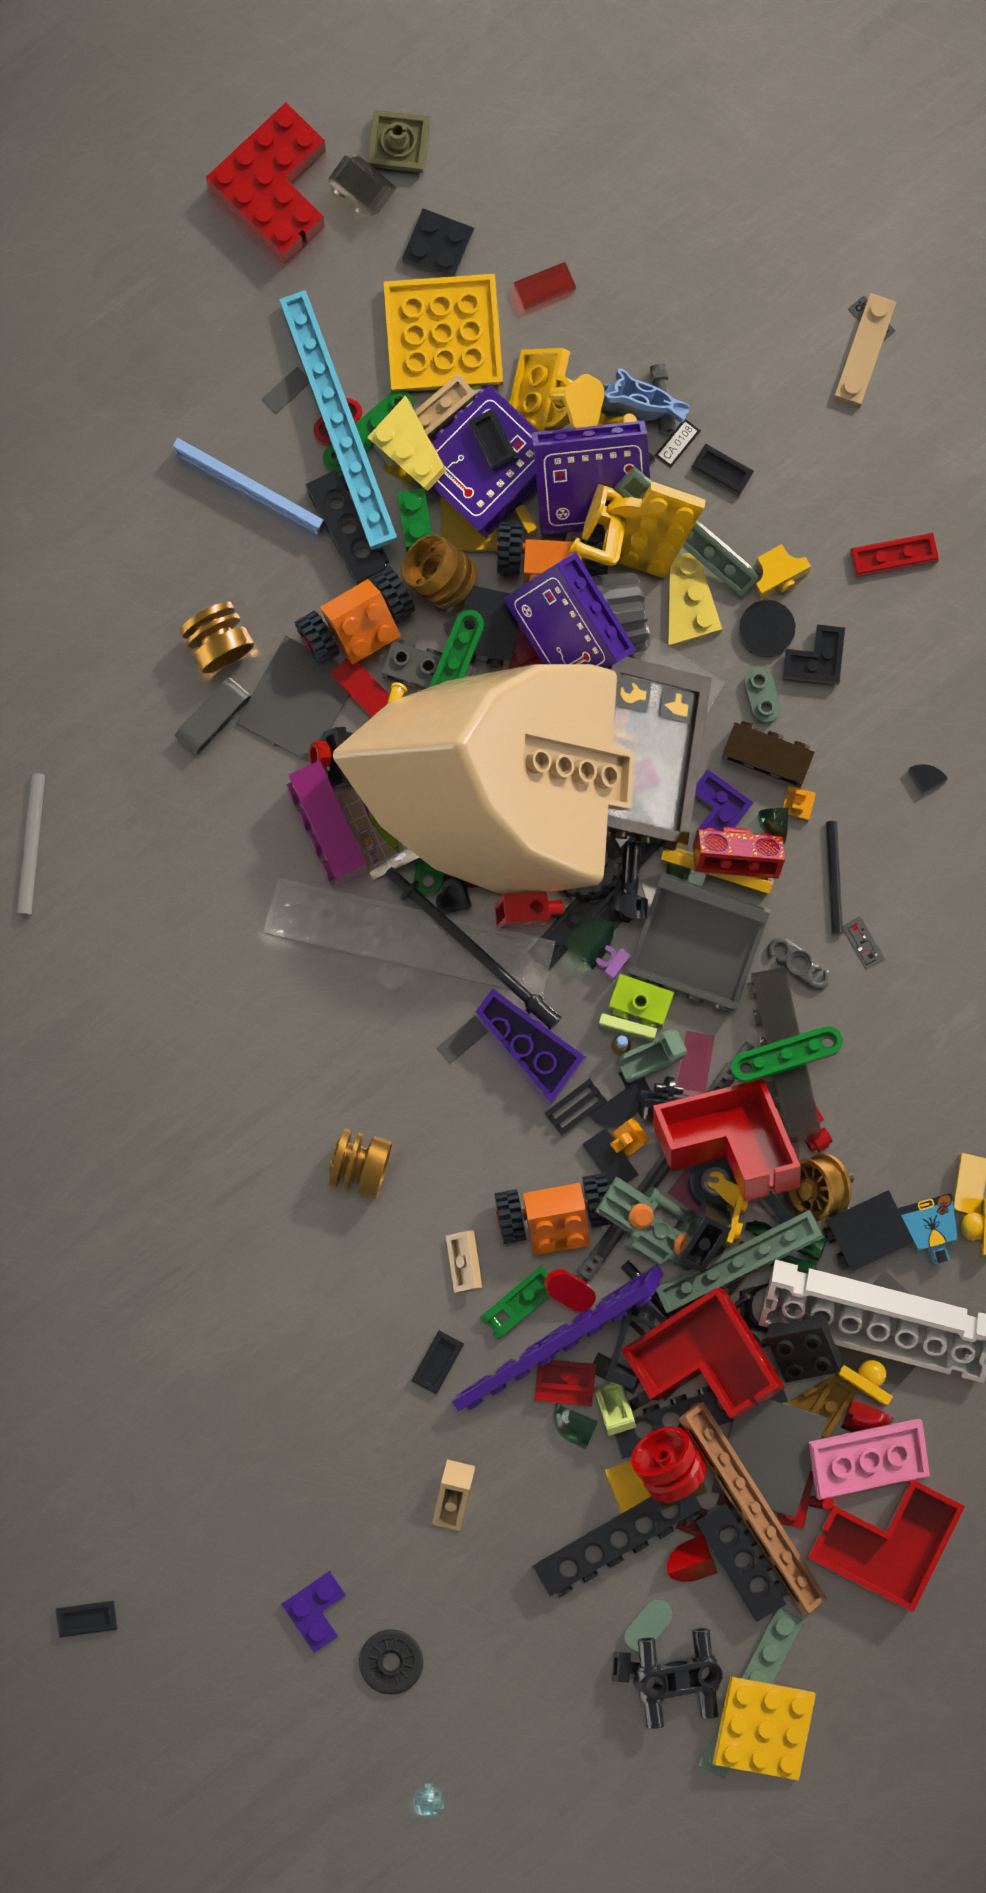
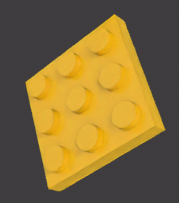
M730 1676L712 1763L717 1766L799 1780L816 1693Z

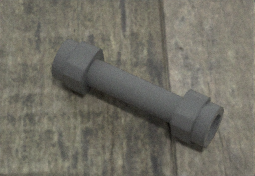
M666 364L650 366L651 381L655 383V387L668 394L666 381L669 376ZM668 415L657 419L660 433H670L676 430L675 418Z

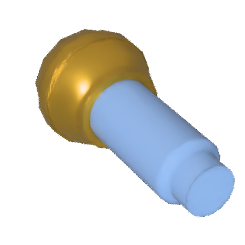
M624 1035L616 1036L611 1043L612 1050L618 1055L630 1051V1039Z

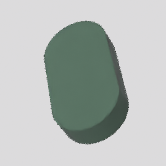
M663 1600L650 1601L627 1627L624 1634L627 1646L634 1651H639L638 1639L652 1637L656 1640L672 1620L673 1611L671 1606Z

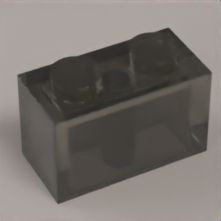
M356 152L345 154L327 179V182L333 186L332 190L338 196L350 200L354 204L353 208L364 216L378 214L397 188Z

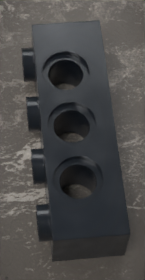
M335 469L305 484L306 492L320 518L324 520L325 528L355 585L357 586L367 579L370 581V577L386 569V565L390 563L383 548L371 551L354 502L348 494L349 489L344 475L339 477ZM334 498H339L344 502L343 506L339 509H333L328 504ZM350 522L357 526L356 530L352 533H345L341 530L345 523ZM359 547H366L370 551L364 558L357 557L354 552Z
M722 1501L701 1514L695 1521L757 1623L785 1606L786 1602L783 1597L787 1593L779 1580L772 1581L768 1574L772 1570L764 1555L757 1556L753 1549V1546L757 1545L748 1529L744 1532L738 1524L741 1518L733 1505L728 1507L725 1501ZM726 1527H731L735 1530V1537L730 1542L720 1540V1532ZM746 1552L750 1555V1563L746 1567L735 1565V1558L739 1553ZM758 1577L763 1578L766 1583L765 1588L761 1592L751 1591V1581Z

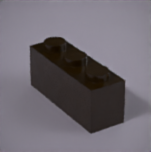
M741 721V724L734 723L721 759L801 788L815 752L811 751L810 746L799 741H795L794 744L783 740L784 737L776 732L768 731L766 734L758 731L757 726Z

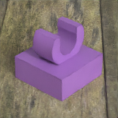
M606 945L604 950L611 955V959L604 962L597 958L595 962L599 967L606 968L604 976L613 982L630 960L631 955L623 949L616 955L614 948Z

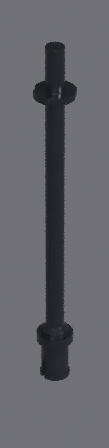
M393 867L386 871L384 875L403 892L400 900L405 901L410 898L525 1003V1011L529 1015L531 1013L535 1015L549 1030L555 1027L562 1016L556 1013L544 1001V996L529 992L417 890L420 884L418 880L411 884Z

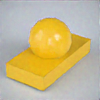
M986 1197L982 1200V1214L976 1212L968 1213L960 1223V1229L964 1237L972 1241L981 1240L980 1257H986Z
M867 1360L863 1362L858 1369V1373L843 1365L841 1372L836 1374L839 1378L858 1389L859 1392L882 1407L887 1406L893 1396L879 1388L886 1379L885 1367L879 1361Z

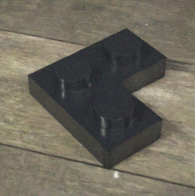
M817 624L814 652L786 649L782 679L839 685L845 627Z

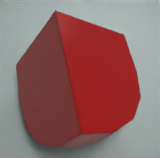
M853 1399L848 1407L841 1428L853 1433L890 1425L894 1417Z
M704 1535L677 1546L670 1554L667 1562V1574L673 1580L679 1582H692L718 1573Z

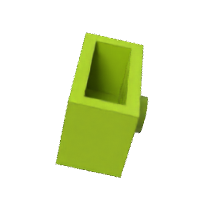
M620 974L608 1010L613 1011L612 1016L625 1020H629L630 1017L639 1020V1024L653 1028H662L674 992Z

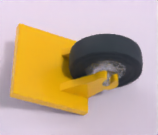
M724 1157L695 1165L689 1178V1187L694 1198L700 1204L707 1200L720 1207L727 1206L732 1211V1229L724 1242V1247L729 1248L733 1242H737L740 1238L743 1223L738 1222L740 1214L744 1215L749 1201L744 1202L727 1158Z

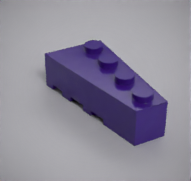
M493 988L475 1011L551 1103H554L587 1058Z

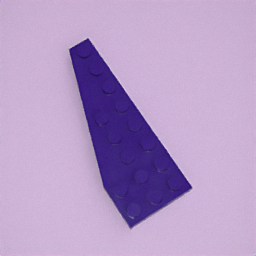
M658 1264L603 1297L602 1301L595 1306V1310L592 1311L590 1308L579 1313L572 1320V1324L568 1325L565 1323L526 1348V1351L519 1356L520 1360L517 1362L511 1358L495 1371L496 1374L494 1376L490 1373L458 1393L452 1401L457 1411L465 1407L468 1410L475 1408L483 1402L481 1397L489 1392L492 1396L498 1394L507 1387L505 1383L512 1378H515L516 1381L521 1380L531 1372L529 1368L537 1363L540 1367L544 1366L555 1358L554 1354L560 1349L566 1352L579 1343L578 1340L585 1334L591 1337L603 1329L602 1325L611 1319L614 1323L627 1314L626 1311L634 1304L637 1308L646 1304L652 1299L651 1295L656 1292L655 1289L660 1286L659 1281L663 1276V1272Z

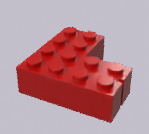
M285 102L206 176L208 188L284 264L303 248L302 237L299 235L301 231L303 240L308 243L325 227L324 216L292 185L306 169L326 152L325 140Z
M764 1078L653 1106V1127L671 1171L726 1157L744 1202L768 1196L772 1189L776 1194L800 1188L801 1166Z
M719 1287L713 1289L621 1349L651 1400L660 1401L702 1373L729 1418L739 1419L759 1406L756 1401L765 1402L785 1389V1386L725 1289Z
M912 1479L908 1482L885 1531L834 1505L829 1510L820 1529L825 1532L824 1536L817 1535L806 1559L910 1612H914L965 1506Z

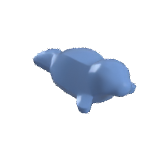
M619 368L617 370L615 382L603 385L604 399L601 409L604 411H619L624 415L630 413L637 420L641 421L655 420L670 415L677 421L684 422L688 415L689 404L673 399L658 387L633 379L624 369Z

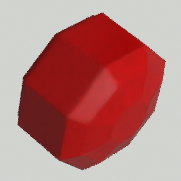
M326 741L311 743L308 752L309 763L313 764L320 761L323 769L329 767L332 758L330 746Z

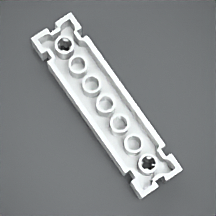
M775 1260L769 1286L766 1288L762 1301L758 1325L769 1327V1324L776 1322L793 1323L810 1318L815 1314L824 1313L835 1345L950 1374L951 1370L954 1369L962 1372V1378L984 1383L986 1379V1314L978 1312L977 1317L967 1315V1309L810 1268L808 1274L798 1272V1265Z

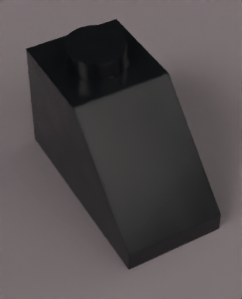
M705 1200L690 1223L677 1258L678 1262L704 1273L732 1229L731 1212Z

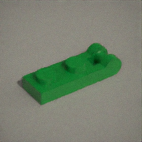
M542 1265L480 1317L484 1324L488 1323L494 1330L493 1334L498 1340L550 1297L544 1286L545 1278L549 1273ZM502 1310L510 1318L504 1324L497 1317V1314Z

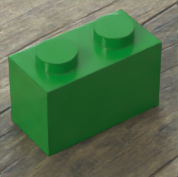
M424 488L397 492V503L406 553L418 539L432 534Z

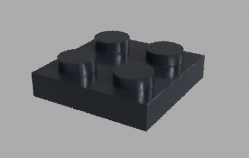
M423 208L403 254L402 261L442 277H456L474 234V227Z

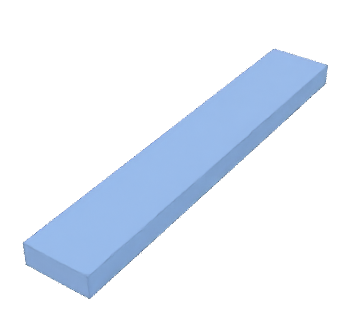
M179 438L173 444L175 455L317 535H320L324 529V520Z

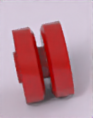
M673 1426L659 1428L650 1432L639 1441L631 1457L632 1468L643 1481V1485L648 1493L656 1501L664 1503L678 1501L689 1496L699 1487L706 1473L705 1461L699 1451L695 1449L689 1435L682 1428Z

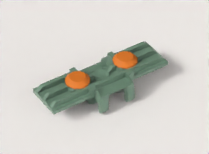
M616 1177L595 1212L631 1234L630 1238L626 1237L623 1240V1244L631 1249L640 1250L648 1256V1260L652 1263L662 1265L669 1259L686 1271L693 1269L678 1262L677 1258L695 1213L691 1210L686 1211L661 1195L654 1186L650 1187L644 1195ZM657 1206L679 1220L675 1227L670 1226L654 1215L653 1211ZM721 1245L713 1258L721 1255L725 1247Z

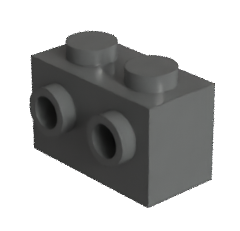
M400 640L399 643L392 641L382 670V678L420 691L427 689L431 684L443 653L431 648H427L426 651L417 649L414 643L406 640Z

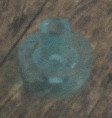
M432 1784L423 1785V1790L418 1791L414 1795L415 1811L422 1815L440 1813L444 1808L443 1794L435 1790Z

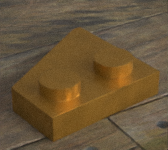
M834 1374L786 1403L790 1406L827 1417L821 1436L829 1438L859 1390Z

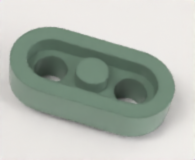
M755 667L746 674L744 686L754 719L759 723L769 724L778 718L780 703L771 673L765 668ZM762 677L764 679V683L762 685H756L754 683V678ZM767 703L771 706L772 710L764 712L761 709V705Z

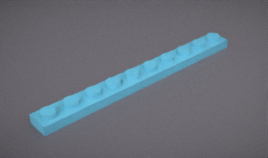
M304 290L279 299L371 551L397 542L395 530L307 292Z

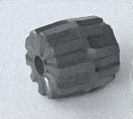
M635 573L592 576L598 589L636 648V651L631 654L649 649L650 630L647 624L649 618L648 613L645 611V596L638 575Z

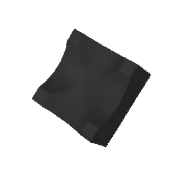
M824 1313L815 1314L798 1322H776L769 1324L767 1341L785 1383L841 1372L843 1357L834 1343Z

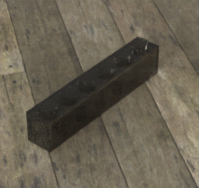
M781 967L751 973V982L746 983L749 999H755L756 1010H752L755 1027H761L763 1036L758 1038L759 1047L799 1035L800 1032L786 968ZM807 1064L766 1077L767 1082H773L775 1092H770L776 1109L779 1110L781 1121L790 1142L796 1143L820 1138L821 1128Z

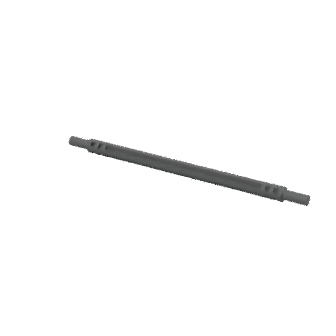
M745 1041L735 1057L755 1047ZM732 1061L725 1064L723 1070L714 1079L707 1092L730 1087L734 1083L735 1078L731 1072ZM664 1152L636 1189L644 1195L650 1187L654 1186L657 1188L670 1170ZM611 1224L595 1248L589 1253L587 1259L584 1260L582 1266L576 1271L578 1273L577 1277L585 1282H591L595 1273L604 1264L605 1259L626 1231L615 1224Z

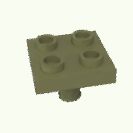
M374 110L368 167L423 173L429 116Z

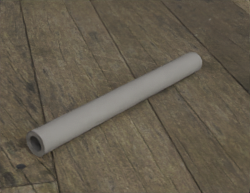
M37 773L31 774L17 914L31 916L45 784V775Z

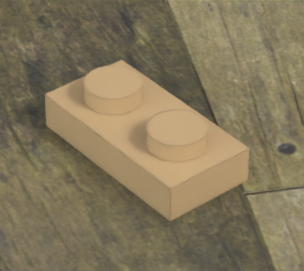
M474 1231L447 1235L446 1241L454 1293L482 1288Z

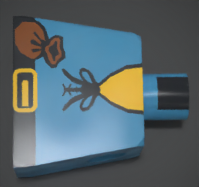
M945 1194L898 1208L914 1240L912 1244L914 1250L920 1252L929 1249L933 1265L950 1261L945 1244L957 1240L952 1194Z

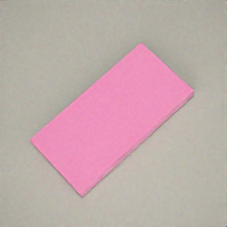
M920 1419L808 1442L816 1498L818 1500L907 1482L912 1479L930 1477L923 1423Z

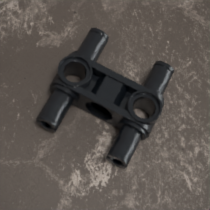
M696 1628L692 1630L695 1654L692 1658L665 1663L657 1662L655 1638L646 1637L637 1640L640 1665L637 1666L633 1683L639 1693V1699L644 1703L647 1728L657 1729L664 1727L662 1701L665 1698L699 1693L701 1718L711 1719L719 1716L716 1691L719 1690L723 1679V1672L718 1665L717 1657L712 1653L710 1629ZM709 1667L708 1676L702 1679L703 1670ZM651 1677H654V1685L650 1689H647L648 1680Z

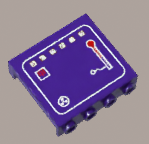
M491 385L486 389L478 391L473 398V402L466 409L460 410L447 429H442L436 434L432 443L447 470L432 487L485 539L537 487L531 433L539 431ZM492 408L496 412L519 458L495 472L492 471L468 421Z
M644 420L531 433L541 536L548 535L554 537L562 533L583 532L585 520L598 484L615 490L617 483L634 466L650 479L648 438ZM606 500L605 506L608 507L611 501ZM597 523L595 527H604V526H603L602 524Z
M576 552L503 598L543 664H591L609 668L636 651L633 643Z

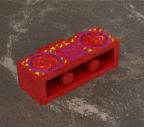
M722 827L721 831L713 828L698 829L692 845L695 872L779 879L785 862L782 836H775L769 833L752 834L751 829Z

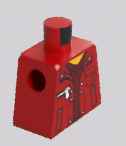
M546 892L503 894L494 903L497 932L544 927L550 921V918L563 917L564 913L562 900L548 901Z

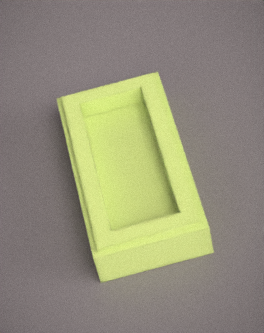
M603 1013L599 1022L601 1029L647 1042L653 1041L657 1032V1028Z
M610 1382L594 1387L609 1436L636 1428L624 1386Z

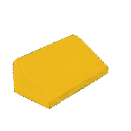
M965 1153L960 1154L953 1195L954 1212L963 1214L980 1213L986 1180L985 1158Z

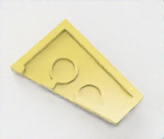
M406 396L368 436L372 443L427 491L447 471Z
M690 553L677 556L670 567L668 647L722 632V626L702 564Z

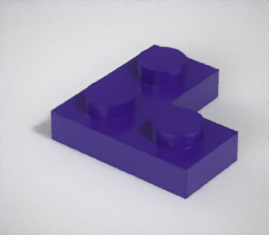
M709 769L706 770L697 782L695 797L712 809L698 829L713 828L721 831L722 827L735 828L753 805V801Z
M330 1571L281 1604L313 1653L338 1637L323 1611L342 1599L346 1594Z

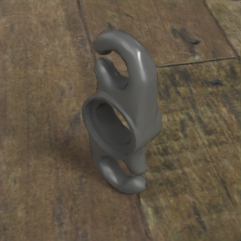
M775 938L769 943L767 951L771 958L775 956V947L777 945L785 946L786 953L783 956L776 957V961L783 964L792 976L812 989L822 990L828 986L831 980L829 970L823 971L824 978L821 982L817 983L812 979L814 972L822 970V965L815 963L809 953L786 938ZM795 956L804 957L807 961V968L803 971L794 970L791 966L792 958Z

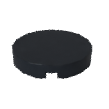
M762 600L753 603L745 610L740 619L739 633L743 644L749 650L759 656L770 657L781 654L790 645L795 636L796 624L793 614L785 605L774 600Z

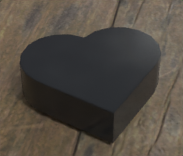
M457 877L446 880L442 887L443 892L436 897V906L444 913H451L472 906L464 881Z

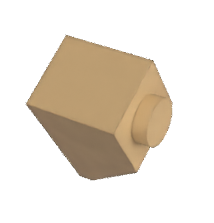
M447 1459L432 1525L457 1531L461 1530L475 1466Z

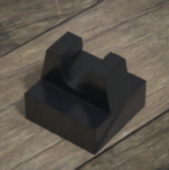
M614 1651L612 1681L629 1683L630 1674H636V1669L640 1662H631V1653Z

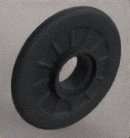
M394 1629L383 1630L371 1636L363 1645L359 1657V1668L363 1679L372 1689L383 1694H399L410 1689L418 1681L423 1669V1655L418 1643L409 1634ZM389 1653L396 1654L400 1660L398 1668L393 1671L387 1670L383 1666V1658Z

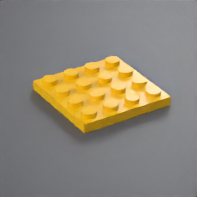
M495 274L384 282L391 392L441 389L458 373L470 387L476 385H503Z

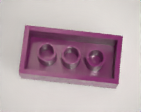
M315 762L288 774L290 783L286 784L288 793L293 804H300L301 806L298 812L305 830H312L313 834L310 835L311 843L317 856L323 855L325 859L321 863L328 881L334 880L337 887L368 874L365 858L321 762Z

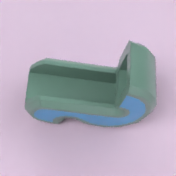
M671 1029L663 1032L659 1038L620 1055L617 1063L626 1082L634 1083L651 1073L660 1071L680 1061L687 1055L688 1051L678 1030Z

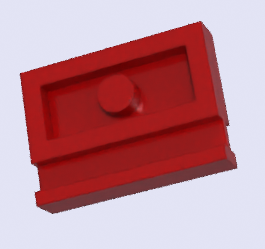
M551 1360L541 1367L538 1364L534 1401L592 1407L596 1364Z

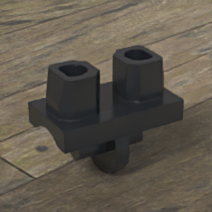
M667 1076L663 1084H654V1091L639 1089L637 1097L641 1102L642 1118L645 1121H653V1106L690 1096L683 1094V1086L675 1085L674 1077Z

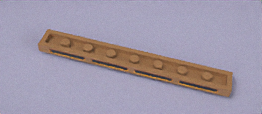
M700 1402L678 1418L802 1616L811 1613L827 1599L826 1595L705 1403Z

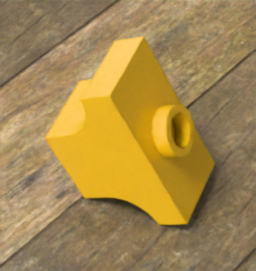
M782 544L757 557L756 566L762 578L756 583L755 592L759 599H762L777 590L784 592L796 584L795 580L809 573L811 566L806 557H791Z

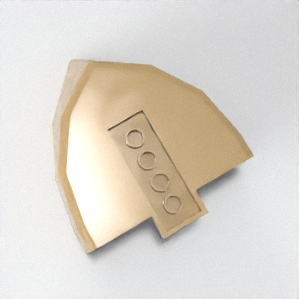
M534 664L443 682L389 702L338 746L333 753L335 762L384 830L434 869L501 894L553 892L598 885L604 875L608 808L618 811L631 809L635 752L612 747L617 675L612 669L591 664Z

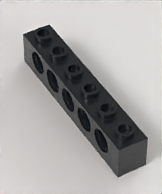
M710 1385L698 1389V1395L687 1399L686 1394L670 1399L671 1405L660 1408L659 1403L643 1408V1415L634 1417L636 1425L640 1422L648 1423L653 1432L665 1427L662 1419L666 1413H674L680 1418L690 1410L693 1404L704 1402L719 1426L732 1422L734 1419L729 1418L726 1411L719 1407L718 1398ZM784 1390L770 1398L780 1403L788 1402ZM679 1421L677 1428H682L686 1432L681 1422ZM635 1428L613 1434L622 1460L632 1457L634 1448L642 1439L636 1435Z
M694 1492L683 1499L674 1501L678 1506V1513L673 1518L663 1516L661 1507L664 1502L656 1501L651 1496L533 1564V1568L549 1596L551 1597L554 1594L558 1598L573 1590L571 1584L582 1579L583 1583L588 1582L599 1575L597 1569L607 1564L610 1569L624 1561L622 1555L632 1550L636 1554L649 1546L647 1540L657 1535L659 1539H662L674 1532L675 1530L672 1526L683 1520L686 1525L700 1516L698 1511L702 1509V1506ZM647 1516L652 1520L653 1527L649 1532L642 1533L636 1528V1521L639 1517ZM615 1531H622L627 1535L628 1541L625 1546L615 1547L611 1543L610 1538ZM589 1546H597L601 1549L602 1558L599 1561L591 1562L586 1558L585 1551ZM566 1560L573 1561L577 1566L576 1574L571 1577L564 1576L560 1571L561 1563Z

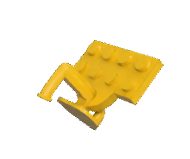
M565 348L521 349L509 403L539 432L560 430L569 423L573 428L637 421L636 417L630 413L619 417H609L601 413L604 387L598 379L589 374H583L574 381L565 377L570 351Z
M651 482L643 499L623 498L613 488L598 484L585 520L582 538L588 540L596 524H602L606 532L603 550L588 546L577 538L572 544L569 553L576 552L577 555L606 566H614L620 563L665 578L705 506V500L655 482ZM606 500L611 501L608 507L605 506Z

